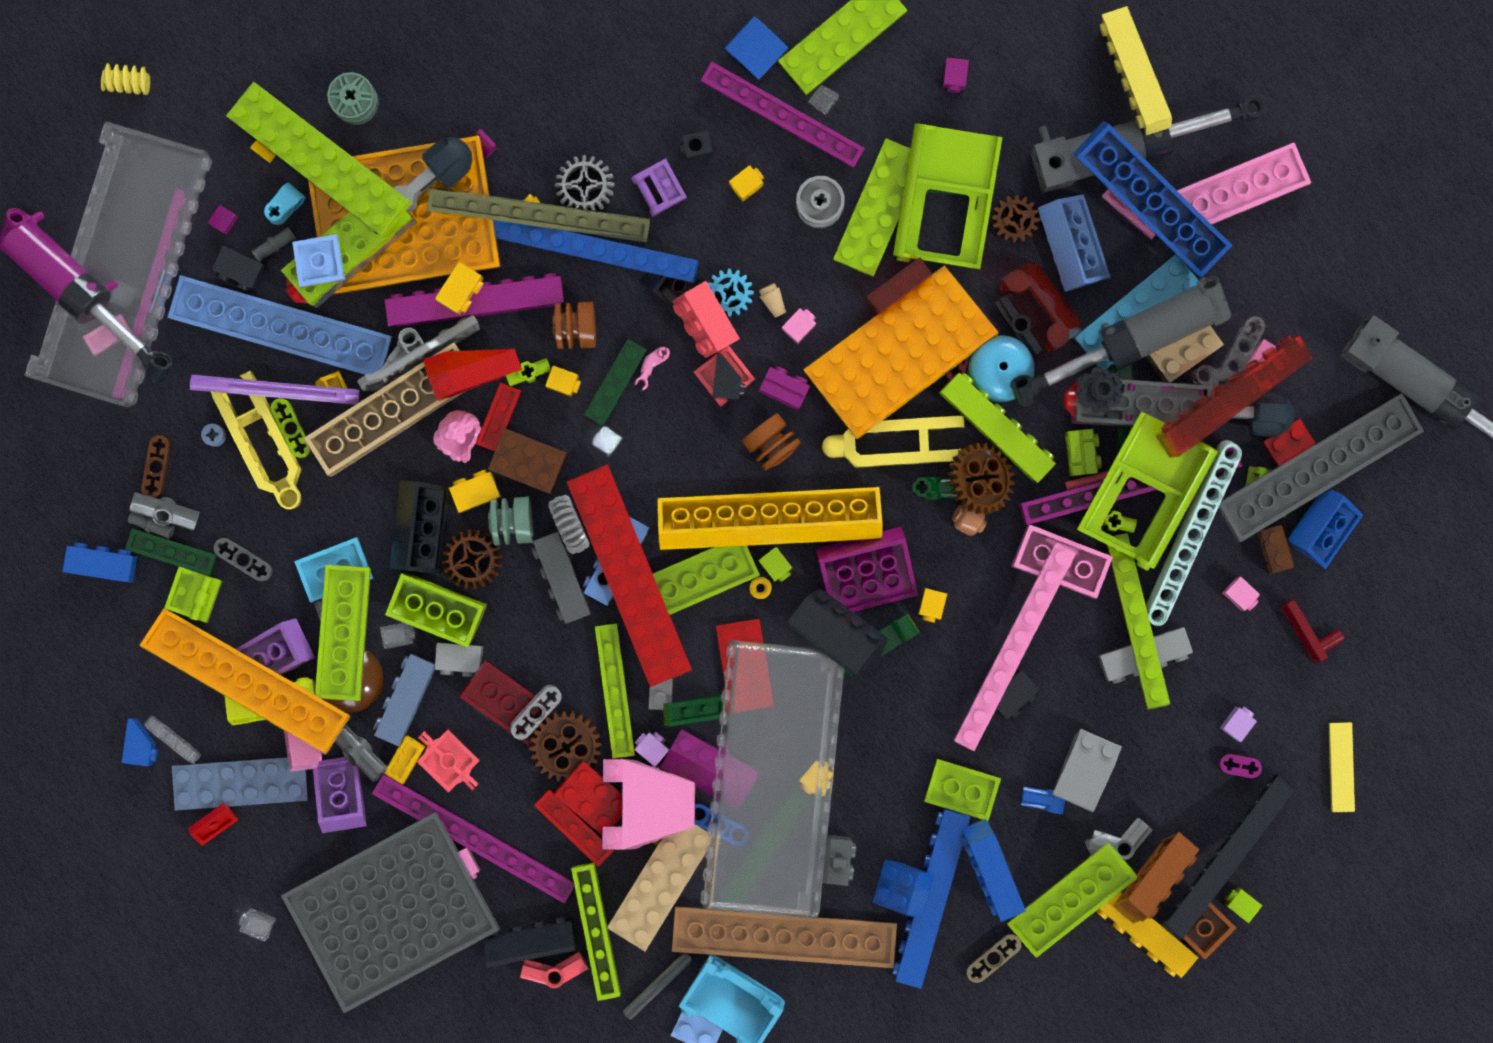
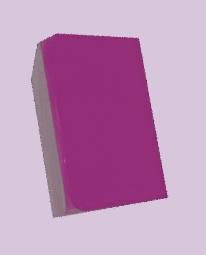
M479 129L475 136H480L483 157L486 159L497 149V146L482 129Z
M219 205L208 224L227 235L238 216Z

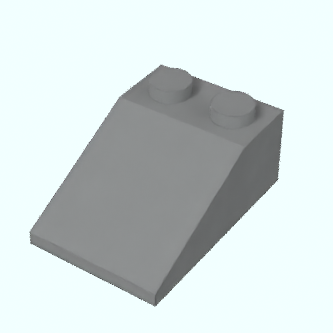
M1080 729L1073 738L1052 795L1094 812L1113 771L1121 746Z

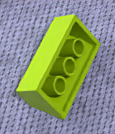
M404 572L400 575L385 615L468 648L479 627L487 604Z

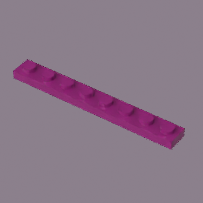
M714 62L710 63L701 79L703 84L851 168L855 167L865 149Z

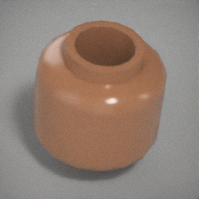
M959 505L952 517L954 527L968 536H973L977 532L981 533L986 526V521H984L985 515L983 513L977 515L975 511L968 512V506L961 507Z

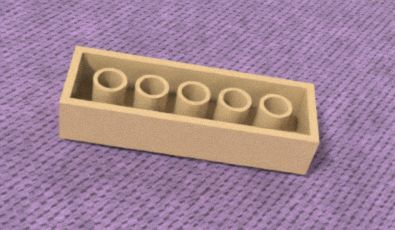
M694 824V828L662 838L607 928L643 951H646L716 835Z

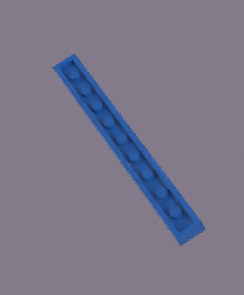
M493 220L496 239L686 282L694 283L699 264L698 260L564 230Z

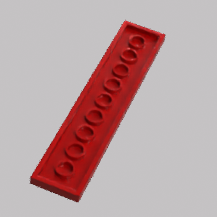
M609 465L567 481L650 687L692 671Z

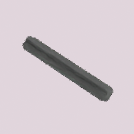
M682 953L624 1009V1015L630 1020L633 1019L692 962V957L688 953Z

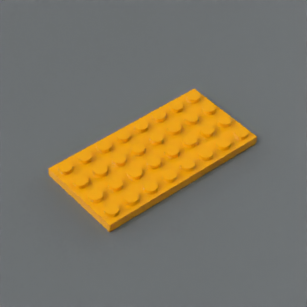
M944 265L806 367L804 373L855 438L858 439L973 354L988 340L997 336L998 331Z

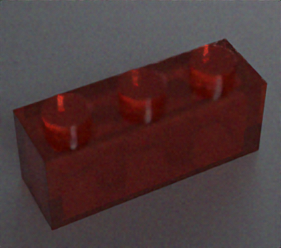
M919 257L866 297V301L877 315H881L930 279L933 274L921 257Z

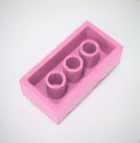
M1027 525L1011 567L1038 577L1056 542L1076 552L1060 586L1091 598H1097L1113 557L1035 526Z

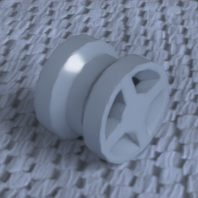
M208 424L203 428L201 437L206 444L217 447L225 442L226 431L217 424Z

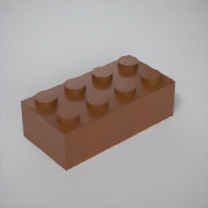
M1179 832L1163 839L1137 873V879L1127 886L1113 907L1132 923L1143 922L1146 918L1151 919L1159 910L1157 905L1160 901H1165L1171 894L1169 889L1172 885L1178 884L1183 878L1184 874L1182 872L1186 867L1189 868L1196 861L1197 857L1195 855L1199 849Z

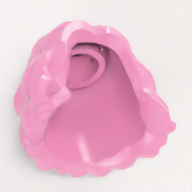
M456 410L448 413L440 422L438 430L433 437L437 449L441 450L445 455H449L452 460L462 461L463 463L469 461L471 449L476 444L481 432L478 419L473 414L465 411Z

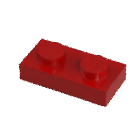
M223 803L189 827L188 831L203 846L238 821V818Z

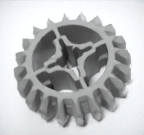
M582 155V162H579L578 158L574 157L575 164L573 165L570 161H566L568 169L560 167V171L564 175H556V179L562 181V183H555V188L562 189L556 192L557 197L565 196L560 200V203L563 205L569 202L567 207L573 208L575 206L576 209L582 208L583 210L591 208V211H596L594 207L598 205L599 209L603 210L604 207L601 202L604 201L607 204L610 202L605 196H613L614 194L613 191L608 189L615 186L614 182H607L613 178L612 174H606L609 171V167L605 166L601 169L603 165L602 160H599L595 165V157L593 156L587 162L586 155ZM581 169L580 177L577 180L568 182L569 177L575 171ZM588 169L596 171L603 181L597 182V180L590 179L588 177ZM584 175L587 183H591L590 186L586 187L585 196L582 187H578L583 184ZM598 188H602L598 197L588 202L589 194L594 190H598ZM567 189L579 191L582 202L574 200L568 194Z
M563 495L550 501L549 509L567 550L571 554L584 551V549L589 547L590 543L570 497Z

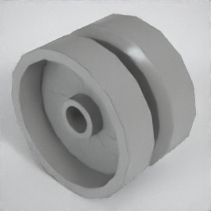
M815 176L807 179L797 192L796 210L798 216L805 224L813 228L831 226L840 218L843 211L845 199L843 190L835 180L827 176ZM819 199L824 202L821 206L817 205V200Z

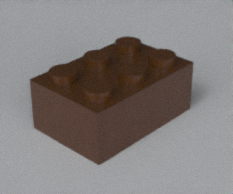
M504 428L488 470L552 495L568 454Z

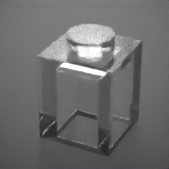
M399 623L380 627L384 649L413 644L412 639H415L413 626Z
M251 908L247 913L243 912L239 921V925H241L239 932L265 941L270 935L276 918Z

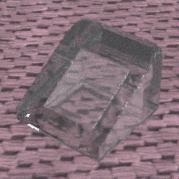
M820 85L808 103L827 115L838 100L839 94Z
M604 426L591 444L610 456L622 438Z

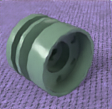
M354 72L343 73L336 77L329 86L327 93L328 103L336 115L345 123L352 125L364 124L371 120L377 112L379 105L378 95L371 83L361 74ZM352 93L355 96V100L349 99L348 94Z
M515 497L513 508H509L506 498H502L501 509H499L498 500L491 499L488 518L489 530L494 545H501V535H504L505 544L509 545L511 534H515L518 544L533 543L530 497Z

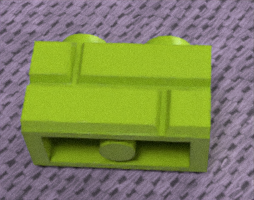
M1094 429L1066 432L1070 477L1097 474L1098 469H1101L1100 455L1096 456V447H1099L1098 434H1094Z

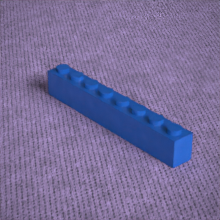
M943 808L942 813L938 812L935 821V825H938L937 832L931 835L929 846L932 849L930 855L926 854L923 862V868H926L925 872L935 876L923 917L912 916V919H907L904 932H908L906 940H901L898 953L901 954L900 961H895L892 971L896 982L922 988L963 845L961 838L964 835L961 829L968 826L970 821L969 815Z

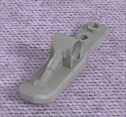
M474 315L464 317L458 321L457 325L450 329L442 330L436 338L426 343L423 342L414 329H403L399 334L397 346L386 359L382 368L374 373L364 375L357 381L362 391L382 389L424 362V359L432 357L452 343L457 344L480 330L478 321ZM409 338L415 339L414 342L411 344L405 343V341Z

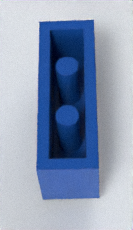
M74 542V546H67L63 572L133 583L137 556H131L132 551L118 549V553L109 552L110 548L96 546V550L87 549L88 544Z

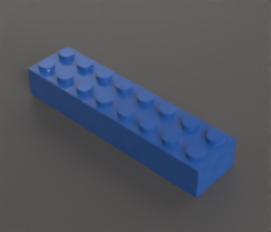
M1103 121L1072 153L1199 277L1202 278L1233 246L1108 123Z

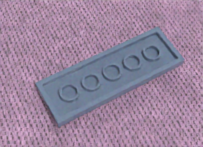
M288 757L172 766L175 810L215 808L223 803L227 806H242L309 800L307 770L290 772Z

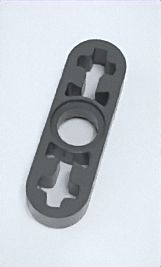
M220 538L215 542L214 552L218 557L257 581H267L271 578L273 569L268 562L228 538ZM228 543L227 547L232 551H235L236 548L239 549L234 553L232 560L229 559L232 554L228 552L221 553L220 544ZM242 553L249 556V563L246 566L239 565L237 561L238 556ZM254 559L257 560V562L254 565L261 568L263 566H266V576L261 575L259 577V571H257L254 568L251 569V572L248 571V569L253 565Z

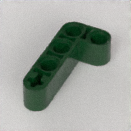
M908 613L879 630L880 633L888 638L881 656L920 633ZM837 663L845 678L852 675Z

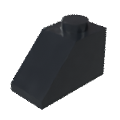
M717 353L712 398L739 401V396L744 397L745 384L741 383V377L723 354Z

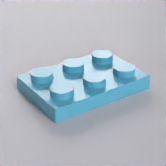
M357 537L294 561L310 603L323 598L325 565L369 567Z

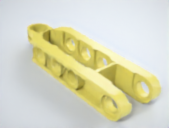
M252 371L240 375L245 380H256ZM211 392L257 487L274 493L281 507L290 510L297 508L301 503V494L296 486L301 467L296 457L291 453L271 413V407L266 397L249 395L255 408L238 417L226 393ZM261 418L264 419L269 429V436L274 439L279 449L277 451L279 456L284 459L289 469L287 477L277 482L269 479L244 429L245 426Z
M964 416L884 420L866 432L875 434L888 431L917 430L919 431L920 452L860 455L856 452L855 436L849 429L843 435H831L825 438L822 443V451L830 458L845 457L856 468L955 462L953 456L959 455L958 450L961 449L929 451L928 430L953 427L964 428Z

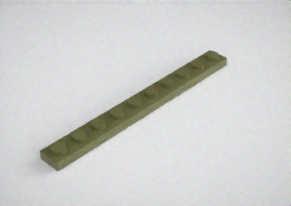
M430 187L427 205L428 211L647 242L650 219L435 187Z

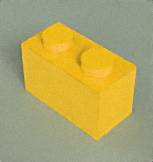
M458 262L435 300L458 315L462 312L466 313L472 304L470 301L474 293L478 294L484 285L482 282L483 277L461 262Z
M482 470L473 474V479L466 481L465 478L453 482L454 486L450 487L449 490L458 513H463L489 503L491 499L501 498L492 472L487 473L486 470Z

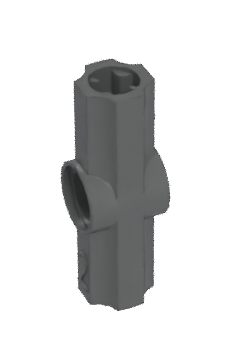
M137 492L134 493L129 510L151 517L157 524L162 526L173 524L193 531L200 514L199 511L176 505V502L171 498L163 497L157 499Z
M345 724L334 742L343 750V754L349 763L353 766L357 765L373 782L378 780L387 771L388 767L373 753V749L367 740L363 737H358Z

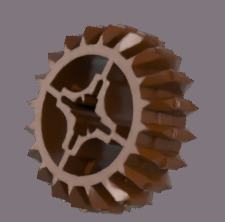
M467 530L468 537H465L463 532H459L460 540L453 536L451 539L455 544H446V547L450 548L451 551H443V555L449 556V560H443L442 564L450 565V567L444 569L445 573L453 572L449 576L450 580L458 577L456 581L457 586L462 581H465V589H468L470 582H472L473 589H477V582H480V585L485 587L484 579L491 583L493 579L489 575L492 573L498 576L499 574L493 570L494 567H502V564L496 563V559H502V555H495V552L499 551L500 547L492 548L494 542L493 539L489 542L486 541L489 537L487 533L480 538V530L476 531L475 536H473L472 530ZM469 541H478L487 550L475 552L470 546ZM463 545L464 557L455 563V554L458 548ZM470 553H473V556H480L475 560V566H472V563H464L470 558ZM487 556H490L489 567L482 574L480 562ZM469 566L475 573L476 578L465 577L458 569Z

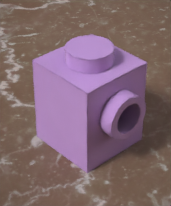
M649 732L647 736L642 733L635 742L638 745L635 751L654 767L670 748L664 744L666 740L657 732L654 734Z

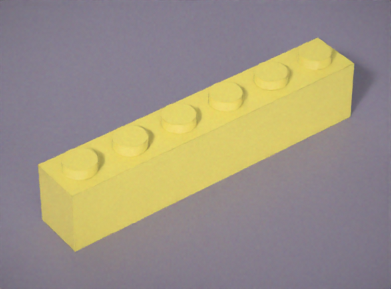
M1128 7L1102 14V24H1099L1100 31L1103 37L1107 36L1109 54H1114L1115 69L1117 73H1121L1123 79H1121L1122 86L1125 92L1129 91L1131 96L1129 97L1131 109H1136L1138 116H1136L1139 128L1144 129L1146 136L1171 128V113Z

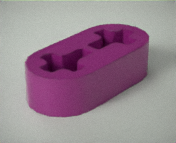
M1224 754L1218 761L1220 770L1231 775L1255 778L1262 771L1261 763L1250 757ZM1231 758L1232 762L1238 763V768L1230 767L1227 770L1224 761H1228ZM1253 762V766H1256V771H1252L1249 774V770L1243 769L1242 764L1250 765Z

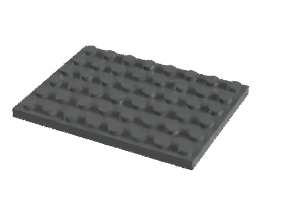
M437 811L281 895L344 1013L500 930Z

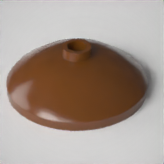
M365 649L361 701L324 700L343 712H358L371 706L380 696L384 685V673L378 659Z

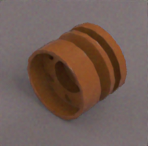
M593 301L579 302L577 312H573L571 304L566 303V313H563L561 303H555L552 321L553 335L558 350L564 349V339L568 340L569 349L573 348L574 339H579L581 348H596Z
M778 413L742 440V443L750 453L758 449L762 451L756 459L757 462L767 457L768 461L761 466L764 471L778 466L786 460L801 443L798 438L790 444L787 440L794 435L792 431L785 435L781 434V431L787 424Z

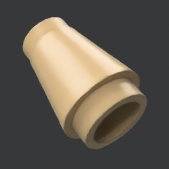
M775 283L759 290L761 294L759 297L773 314L774 318L786 312L780 288L776 287Z

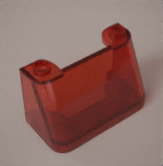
M1028 262L1010 272L998 283V287L1003 293L1013 291L1020 296L1029 290L1054 323L1046 330L1048 341L1045 346L1050 355L1081 331L1082 323L1038 264Z

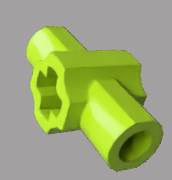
M547 358L532 364L527 361L521 363V371L506 377L510 386L524 381L532 383L536 381L537 376L550 372L551 367ZM526 367L534 368L530 378L527 375L523 376V373L526 372Z
M1111 511L1108 513L1102 526H1105L1108 531L1114 532L1118 529L1134 533L1137 520L1123 517L1120 512ZM1113 515L1115 520L1118 521V524L1114 525V527L1111 526V522H1108V519L1113 518Z

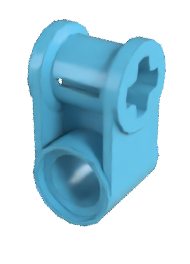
M288 182L280 188L275 197L266 205L264 210L265 216L272 224L281 225L303 204L306 197ZM274 210L280 213L278 217L272 214Z

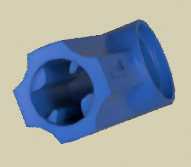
M1023 786L1020 805L1043 809L1046 812L1063 814L1065 800L1052 795L1053 789L1042 790Z

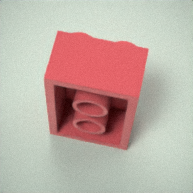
M706 281L672 301L675 313L679 317L681 316L685 323L686 332L693 336L696 342V349L705 358L740 339Z

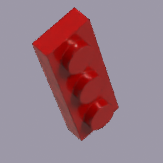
M500 382L477 439V445L495 452L504 428L507 429L522 392L521 390Z

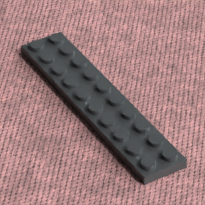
M1400 393L1223 499L1218 508L1237 542H1242L1421 434L1424 430L1403 393Z

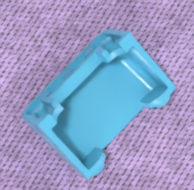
M709 955L680 1002L679 1007L688 1017L703 1016L737 1038V1043H763L783 1012L785 1001L779 995L716 955Z

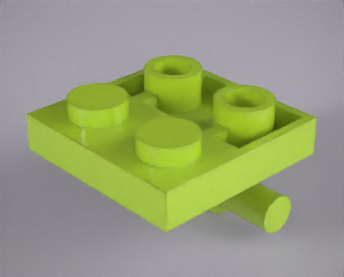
M178 567L165 609L188 616L197 621L200 620L208 623L222 581Z

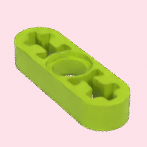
M282 398L274 400L271 404V413L291 453L298 458L307 457L311 453V449L304 439L306 434L291 403ZM279 403L287 406L284 409L287 416L292 415V418H287L282 423L280 419H284L283 414L276 412V409L279 408ZM289 422H294L297 425V431L292 435L287 434L285 431V426ZM300 434L302 438H298L299 442L302 445L306 444L303 454L295 451L298 448L296 441L290 442V439L296 438Z

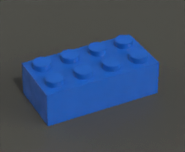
M984 819L961 829L964 835L961 838L962 844L968 853L969 861L977 875L976 878L984 892V898L993 916L998 915L1002 922L1026 912L996 836L987 820Z

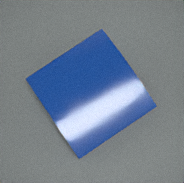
M753 16L724 49L759 80L788 47L759 19Z

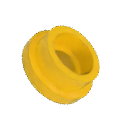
M757 577L750 583V593L757 599H764L771 593V583L764 577ZM758 584H763L765 586V590L763 592H758L756 590V586Z

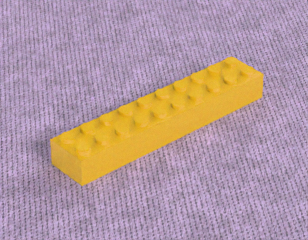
M879 487L658 498L660 550L882 539Z

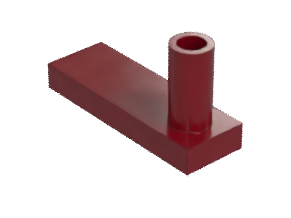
M1295 600L1287 601L1280 605L1313 663L1321 662L1328 658L1326 652L1345 640L1343 634L1338 629L1318 640Z

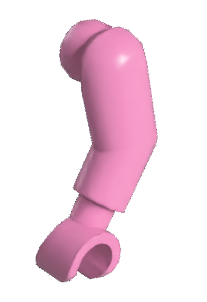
M659 347L645 357L640 371L641 375L635 380L634 385H637L638 381L642 380L645 383L642 390L648 387L647 378L651 375L653 367L669 358L670 351L668 348Z

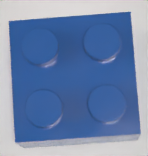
M885 860L873 903L908 916L922 918L935 875L903 863Z

